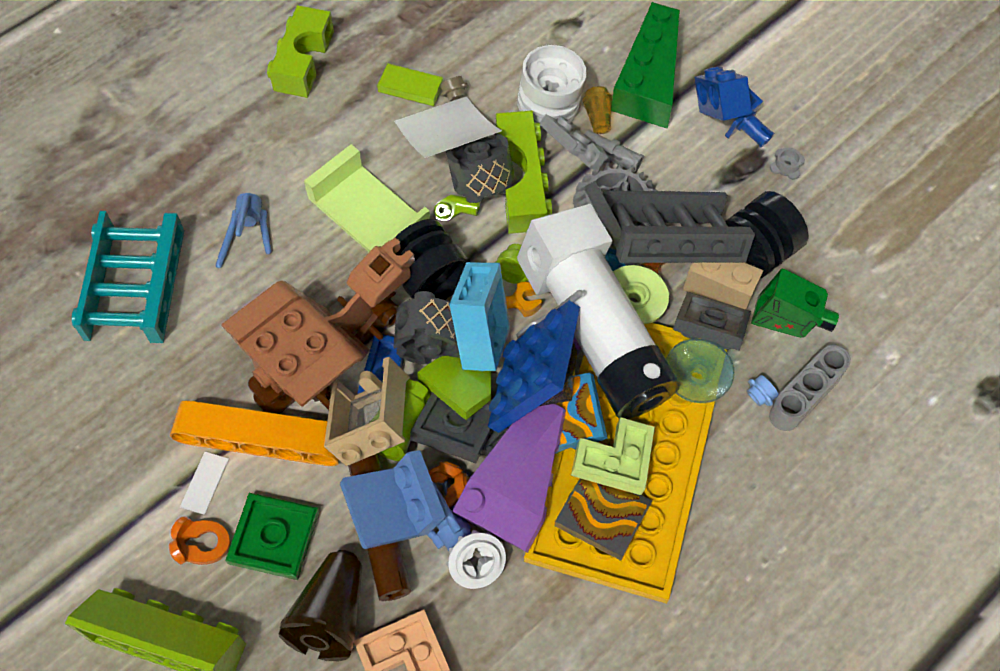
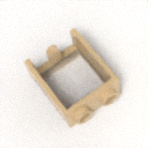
M390 357L383 359V383L370 371L360 373L359 385L365 390L362 393L354 395L339 380L332 383L324 447L345 466L405 442V438L402 436L406 381L410 377Z

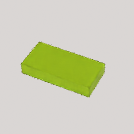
M387 63L377 88L380 93L434 106L441 91L440 84L443 82V77Z

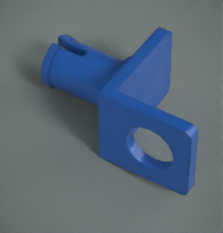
M749 88L752 114L738 117L732 123L725 137L729 139L738 130H743L762 148L775 133L755 117L763 100Z

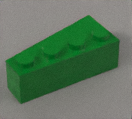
M654 2L651 3L614 86L611 104L612 112L668 128L673 104L680 10Z

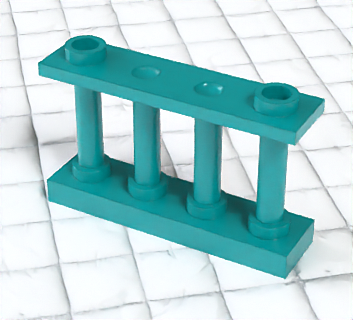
M99 211L97 223H94L92 226L91 235L93 242L78 307L74 308L72 312V325L84 341H91L94 325L140 327V330H143L150 343H164L185 232L177 213H164L162 225L155 229L114 227L107 212ZM113 240L157 241L158 244L157 251L152 256L110 255ZM107 268L151 269L152 271L151 281H147L146 284L103 283ZM100 296L141 297L147 300L145 310H142L140 313L97 312Z

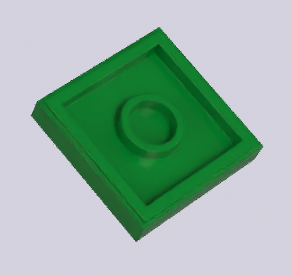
M249 492L225 561L229 565L298 580L319 515L318 508Z

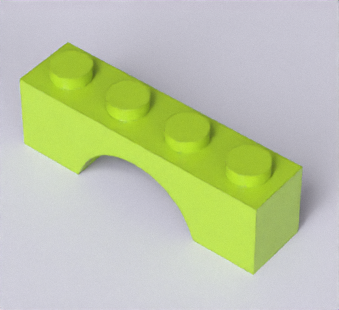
M532 110L496 113V127L502 130L497 134L507 138L511 159L521 167L525 174L520 182L505 190L508 234L527 232L531 220L552 214L551 199H545L544 192H548L547 173H541V166L545 165L543 147L538 148L537 141H541L540 123H534Z

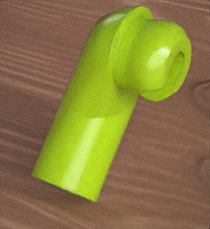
M449 195L435 205L434 214L441 221L450 220L460 213L477 216L480 202L469 203L466 201V197Z

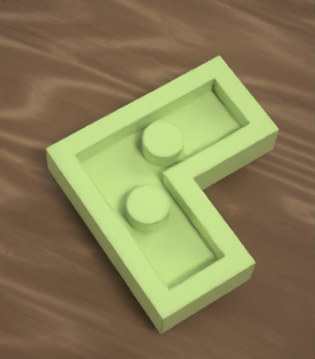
M620 417L616 425L613 447L580 438L576 447L571 476L642 495L646 488L655 427Z

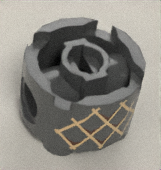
M495 133V138H488L487 136L455 147L451 151H446L454 190L461 196H465L466 201L469 203H478L486 196L505 193L506 189L514 186L513 180L515 176L507 138L501 134Z
M421 291L415 293L414 299H409L398 306L393 346L394 349L397 348L396 354L400 358L409 362L428 365L432 359H437L441 356L457 358L460 356L449 305L450 301L435 298V295L431 292Z

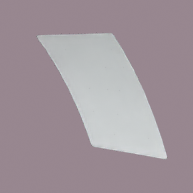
M467 97L394 121L409 143L424 158L502 131L489 122Z

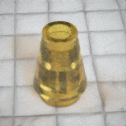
M592 87L585 91L582 103L593 132L605 134L611 130L612 95L608 93V89L605 87Z

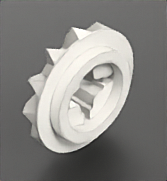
M473 530L470 535L465 537L459 536L455 546L449 548L450 555L446 563L456 583L465 588L478 589L491 584L500 576L505 566L506 554L502 543L488 531L486 533H479ZM475 548H477L481 556H484V558L478 560V565H476L477 571L471 562L467 561V559L473 557Z

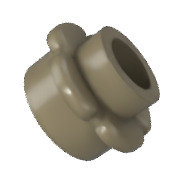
M462 76L450 78L440 84L442 90L440 95L448 97L449 101L459 99L465 95L464 90L468 87V83H464Z

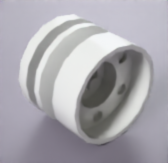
M557 45L537 47L528 53L523 61L517 99L519 111L532 110L534 123H540L545 114L555 119L562 116L571 122L578 112L586 80V67L583 60L574 51Z

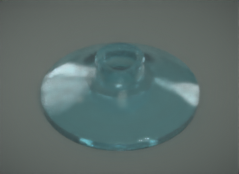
M689 339L675 345L666 357L667 362L681 384L676 394L687 401L694 403L716 401L728 392L733 383L734 365L730 356L722 347L709 340ZM694 372L700 373L703 379L694 378L691 374Z

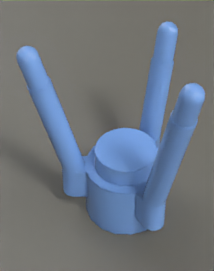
M243 193L237 197L235 210L232 211L231 221L216 262L217 268H221L234 232L236 236L240 237L244 226H254L257 221L260 223L265 252L268 255L271 254L267 211L261 209L262 200L259 196L252 193Z
M448 480L442 483L446 495L447 488L450 487ZM433 482L446 518L436 526L439 530L437 533L432 530L427 536L433 541L437 549L445 546L449 551V548H453L458 542L459 536L465 537L472 534L470 531L471 527L465 519L454 512L452 513L441 492H439Z

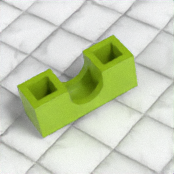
M297 5L293 16L288 17L284 37L278 40L275 58L269 62L267 67V76L271 79L273 91L308 98L317 75L313 56L305 53L311 51L326 53L334 33L331 11Z

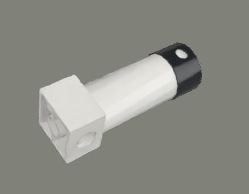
M587 204L531 220L517 260L537 296L551 292L557 305H560L576 291H583V296L574 302V304L580 307L574 336L598 378L597 381L616 416L619 419L620 417L625 419L634 418L653 410L671 398L679 390L681 384L662 351L655 345L605 259V255L613 241L592 205Z

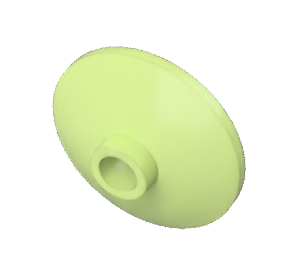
M637 265L623 266L613 271L628 298H635L638 301L633 302L630 300L644 325L656 321L664 314L669 303V292L665 282L657 273Z

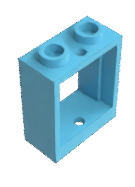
M466 262L449 304L462 370L496 371L510 330L500 263Z

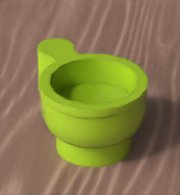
M521 244L509 245L507 250L501 252L495 262L500 263L502 279L508 283L517 284L528 281L517 260Z

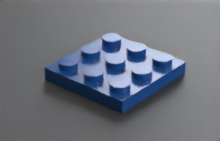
M568 300L558 309H552L540 323L531 325L525 334L516 341L511 340L507 344L503 352L504 364L496 378V384H498L496 395L489 406L491 414L487 427L500 433L563 390L580 310L578 305Z

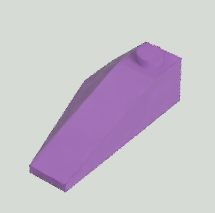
M546 401L513 423L470 477L452 512L528 553L545 521L547 507L545 506L548 486H552L554 475L551 473L554 455L559 449L566 410L563 407Z

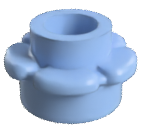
M763 375L758 376L755 380L749 379L750 388L747 390V393L758 406L764 403L767 406H772V401L779 394L770 381Z

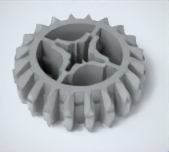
M620 163L616 169H611L606 164L603 171L599 170L597 172L593 170L592 175L585 173L582 182H579L576 187L573 204L574 208L587 204L592 205L584 189H586V185L593 181H596L602 194L603 190H657L653 189L652 180H644V172L634 174L633 166L628 170H623ZM633 222L635 226H650L647 222Z

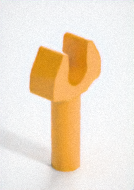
M529 282L517 283V289L513 295L505 296L507 309L516 308L524 317L532 316L542 307V300L526 301L523 299L526 296L536 295Z

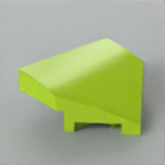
M441 356L417 372L418 381L465 420L491 401V371L462 370L460 358Z

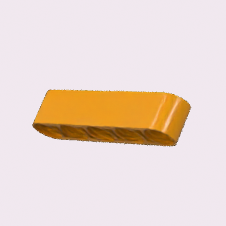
M181 401L170 432V437L173 440L192 446L323 466H336L339 463V459L324 447L327 421L196 401Z

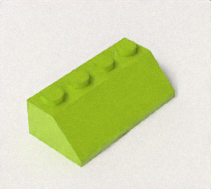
M114 588L112 593L101 589L96 590L65 621L67 626L90 642L176 671H236L246 647V642L238 635L239 629L231 625L218 622L216 627L204 624L203 617L189 611H182L181 616L168 612L170 607L161 602L148 599L147 603L143 604L134 601L135 595L119 588Z

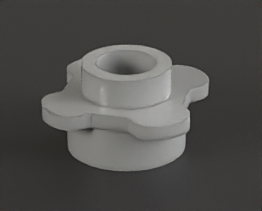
M794 148L778 149L775 152L776 160L770 165L771 172L788 176L792 180L799 178V168L804 165L805 158Z

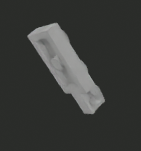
M545 114L540 122V126L589 168L598 172L600 166L608 158V155L601 146L595 143L589 144L591 142L590 138L578 130L574 132L573 128L575 125L564 117L559 116L558 119H555Z

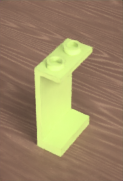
M352 144L304 180L308 199L368 252L375 246H383L409 225L420 220L430 219V212L426 207L418 213L415 212L362 166L360 151Z

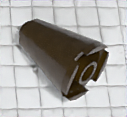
M338 550L337 552L329 553L280 623L278 634L286 645L306 655L308 649L320 652L318 659L324 661L339 662L350 657L355 644L362 564L354 553L348 550Z

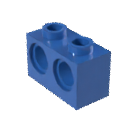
M712 67L704 70V75L694 77L700 113L722 121L752 114L748 76L736 74L735 70H723V67Z

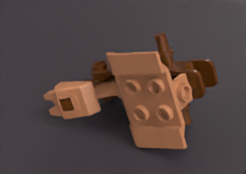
M393 238L383 246L373 247L351 271L347 285L356 294L349 302L342 296H339L337 301L344 308L336 314L332 315L325 307L286 281H278L221 324L238 346L252 359L255 370L252 371L254 376L249 379L248 386L254 393L255 403L264 412L280 414L295 401L303 407L312 399L315 402L320 401L329 411L331 398L329 385L355 363L362 361L370 351L364 345L367 340L372 336L382 340L383 334L380 330L385 326L389 328L395 324L398 306L391 298L396 295L395 290L410 279L409 267L414 263V254L410 250L406 251L403 255L395 254L401 249L398 239ZM357 329L358 333L354 335L352 332Z

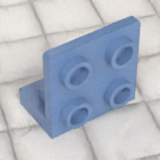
M420 450L407 452L392 469L345 477L340 482L361 546L364 549L428 535L446 518Z

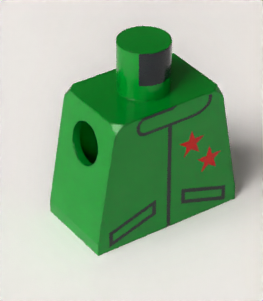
M781 268L758 295L751 324L798 338H804L815 326L832 332L837 325L839 313L825 308L828 297L826 289Z

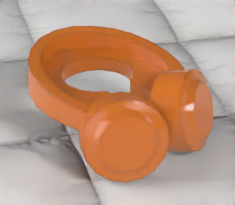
M447 461L440 462L438 467L428 472L434 483L442 484L448 478H454L455 483L447 488V495L444 498L449 508H452L456 505L470 478L466 473H462L463 469L459 465Z
M183 516L172 526L171 537L174 540L169 543V552L172 558L180 565L185 562L198 565L212 564L221 560L228 553L231 545L230 537L227 530L217 522L209 520L194 522L190 518ZM207 532L214 533L218 537L217 546L207 552L201 551L197 545H186L185 543L190 538H199Z

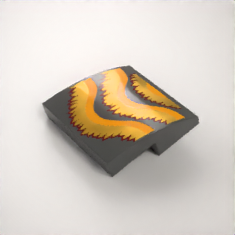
M580 478L558 515L555 527L622 561L652 500L643 495Z

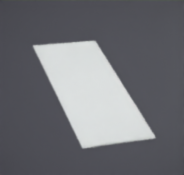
M204 452L180 508L205 515L229 458Z

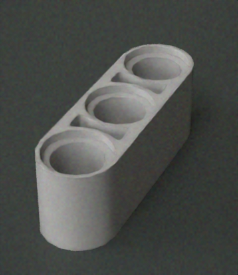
M827 345L780 392L769 413L770 421L775 428L782 431L795 429L839 383L851 360L845 348L839 345ZM825 363L834 365L836 369L828 367ZM804 384L812 386L816 391L808 390ZM782 407L791 408L795 414L785 412Z

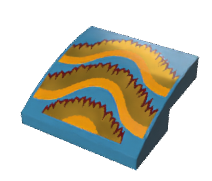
M585 373L566 377L563 390L547 400L566 410L559 449L556 453L568 448L576 450L580 438L594 442L608 438L594 375Z

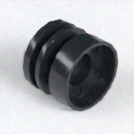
M774 191L763 192L746 205L744 209L739 210L725 221L728 227H750L754 232L755 236L746 263L763 270L760 278L769 274L774 268L782 264L783 260L791 257L804 247L809 237L805 220L796 206L785 196Z
M425 219L409 225L398 233L395 238L400 241L401 249L395 254L403 255L408 250L414 254V263L409 267L411 277L402 284L410 298L414 299L415 293L421 291L431 292L435 295V298L443 300L452 296L466 262H470V260L458 245L452 244L453 241L450 235L444 231L442 225L434 219Z

